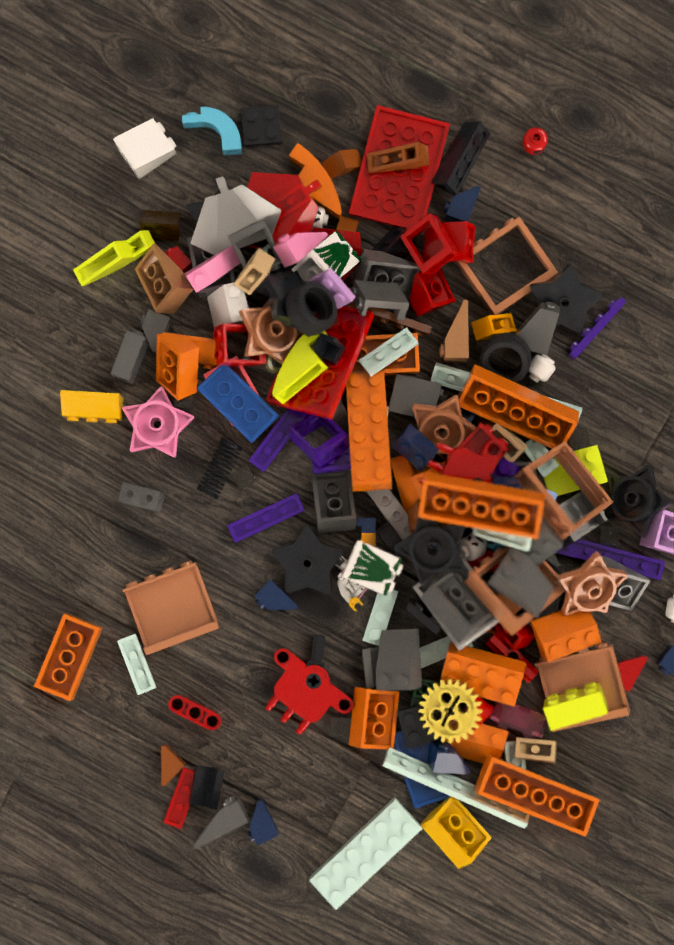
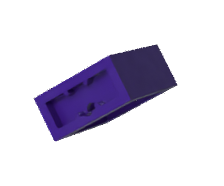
M310 414L289 428L291 440L318 467L350 448L348 434L332 419ZM322 426L333 438L314 449L303 437Z

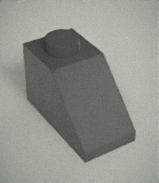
M148 309L147 314H143L140 324H143L142 329L152 351L156 354L157 334L167 333L172 320L166 315Z

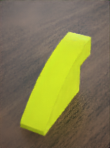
M148 230L139 231L127 240L113 241L73 269L81 286L88 285L144 256L155 242Z
M303 334L288 353L278 373L272 393L280 403L284 404L328 368L323 360L312 350L320 334L310 337Z

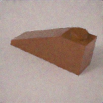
M420 142L367 154L369 173L414 169L430 165L428 146Z

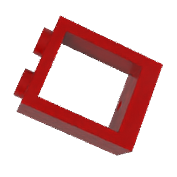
M430 213L422 216L417 224L408 227L404 231L405 233L400 236L421 272L425 275L431 276L460 254L439 218ZM432 225L445 248L425 262L412 239Z
M221 324L214 327V358L217 366L258 367L267 364L266 354L250 356L251 360L227 358L226 332L249 333L245 324Z

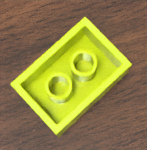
M590 682L585 684L584 688H570L564 694L558 695V693L548 695L547 699H544L543 709L551 731L608 714V704L600 683Z

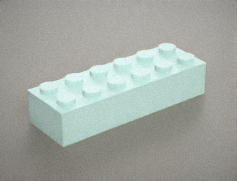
M394 797L309 877V881L337 910L422 830V827Z

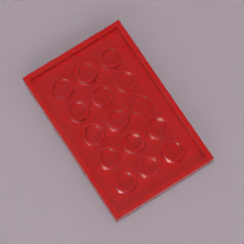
M377 105L349 215L390 226H400L403 229L417 224L419 219L428 212L435 185L431 181L440 165L450 123ZM415 142L428 146L430 165L414 169L369 173L368 153Z
M348 306L338 308L335 323L325 330L329 336L335 337L346 348L337 365L323 360L328 368L284 404L280 403L272 395L278 373H276L265 401L271 405L332 419L375 314L367 310L366 315L361 316L356 308ZM301 333L296 338L295 342L292 345V348L304 333Z

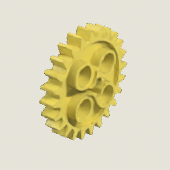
M452 679L448 680V684L441 680V686L434 683V689L427 688L429 695H422L426 701L419 703L424 706L423 709L419 710L420 713H424L420 720H426L423 728L429 726L428 734L434 732V739L441 736V742H445L446 738H448L451 744L455 738L459 743L461 742V736L465 740L468 739L467 732L471 735L474 734L472 727L479 728L476 721H481L482 718L477 715L482 713L483 710L478 709L477 706L482 704V702H476L475 699L479 696L478 694H471L474 688L466 689L468 683L460 686V680H457L455 684H453ZM444 692H448L451 695L450 703L443 700ZM460 696L459 701L453 708V712L455 714H451L448 717L445 726H442L443 720L449 713V710H447V708L452 707L456 697ZM461 702L468 705L469 710L467 713L460 710ZM435 709L440 710L442 713L440 720L433 716ZM452 719L457 720L459 723L457 730L452 729L450 726Z

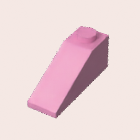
M327 232L296 233L291 236L285 234L278 239L279 243L273 248L284 267L298 263L322 242L328 234Z
M231 245L184 274L195 292H198L239 265L240 261Z

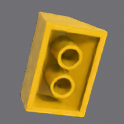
M60 390L62 416L66 417L67 421H79V418L93 423H97L98 419L105 420V423L117 424V420L122 421L124 398L120 394Z
M449 796L431 811L420 824L458 869L471 864L492 838L464 805L452 796Z

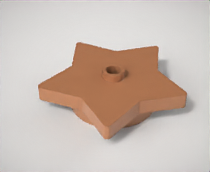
M269 300L262 308L239 310V314L249 332L245 356L268 354L283 364L292 349L293 343L302 332L296 328L286 326L279 320L272 319Z
M458 395L449 398L438 406L413 404L412 406L418 426L417 430L435 446L440 442L452 448L458 447L477 428L462 417ZM440 449L436 453L444 461L448 456L447 453L442 452Z
M597 551L594 552L580 569L557 576L567 591L562 612L565 616L581 610L606 613L609 603L615 596L617 587L628 575L623 570L606 567L600 554Z

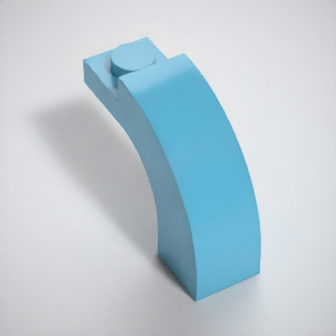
M201 107V114L190 112L182 115L184 128L209 127L218 132L222 139L223 155L242 154L239 131L232 119L222 111L211 107Z

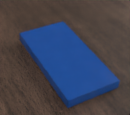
M219 366L197 388L251 443L279 417L229 366Z
M402 730L395 732L394 746L397 751L428 764L432 742L407 749ZM404 776L414 809L449 797V795Z

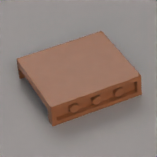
M191 561L180 564L181 568L174 570L172 567L163 570V575L158 577L155 574L144 578V582L138 584L137 581L126 584L127 588L123 589L144 644L146 655L220 628L197 563L192 564Z
M607 642L598 643L596 648H585L550 662L539 657V661L535 663V667H538L546 699L548 695L554 693L561 695L570 688L576 687L581 689L584 688L585 684L595 682L596 684H601L608 704V714L552 730L553 732L624 717L630 714L613 644L607 645Z

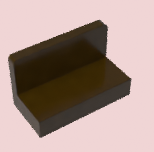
M143 210L140 222L141 231L148 230L153 239L179 241L181 213Z

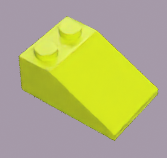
M598 445L573 451L599 484L608 482ZM555 458L560 466L546 477H543L546 489L558 493L557 496L580 490Z

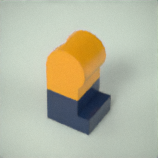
M356 518V526H361L360 541L375 547V518Z

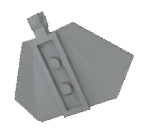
M223 176L216 179L221 193L205 198L190 244L216 255L232 245L228 235L261 219H264L271 235H273L282 210L242 184L229 190ZM261 229L237 241V244L241 249L262 241L266 237Z

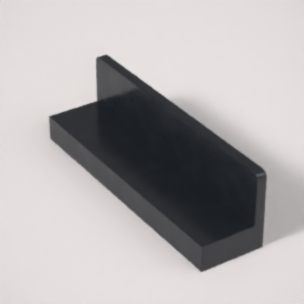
M482 122L463 123L431 181L433 184L444 185L453 195L459 193L491 134Z

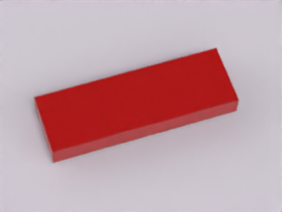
M183 767L163 823L182 829L190 807L189 798L195 770Z

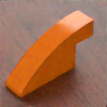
M297 143L290 153L289 159L302 168L299 177L303 185L306 187L313 181L319 180L322 187L311 193L310 196L318 206L324 207L325 211L340 220L342 216L341 205L332 180L320 162L307 149Z

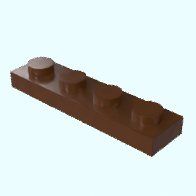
M368 307L367 309L375 314L374 318L377 319L378 323L388 325V323L393 324L395 329L401 331L407 328L412 333H418V337L430 334L432 327L406 317L404 320H398L394 313L381 308Z

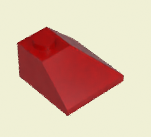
M441 268L431 276L425 275L422 272L415 274L410 302L417 317L430 314L456 302Z

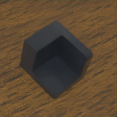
M320 333L312 347V350L321 359L336 365L346 349L335 337Z

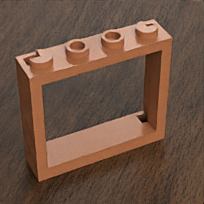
M520 217L515 220L514 218L509 219L504 223L505 227L500 230L498 228L494 229L484 241L482 238L474 243L473 256L517 227L547 269V272L498 305H495L468 264L462 261L455 262L491 315L501 314L532 293L530 284L550 281L558 274V271Z
M566 441L523 468L514 476L519 478V485H522V489L546 493L542 516L561 541L613 503ZM554 457L595 507L594 510L574 524L533 473L534 470Z
M505 545L504 549L500 547L492 554L494 557L490 558L488 556L480 563V568L475 566L468 573L469 577L464 583L513 636L535 616L527 611L517 619L480 578L503 559L511 546ZM543 561L537 567L554 587V590L542 611L566 591L557 578L558 574L546 561Z

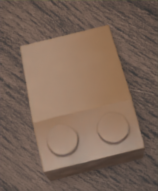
M156 244L150 247L135 268L156 313L174 314L193 290L184 272Z
M468 300L463 301L443 344L439 347V358H443V363H466L469 358Z

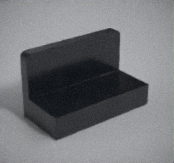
M394 226L372 250L382 251L404 259L410 253L400 237L405 233V229L400 226Z
M196 765L189 804L217 810L225 771L217 767Z

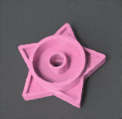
M162 386L158 388L146 403L122 407L133 427L130 445L131 452L156 448L174 458L176 457L178 434L194 420V416L173 407ZM156 421L161 422L159 428L154 427Z

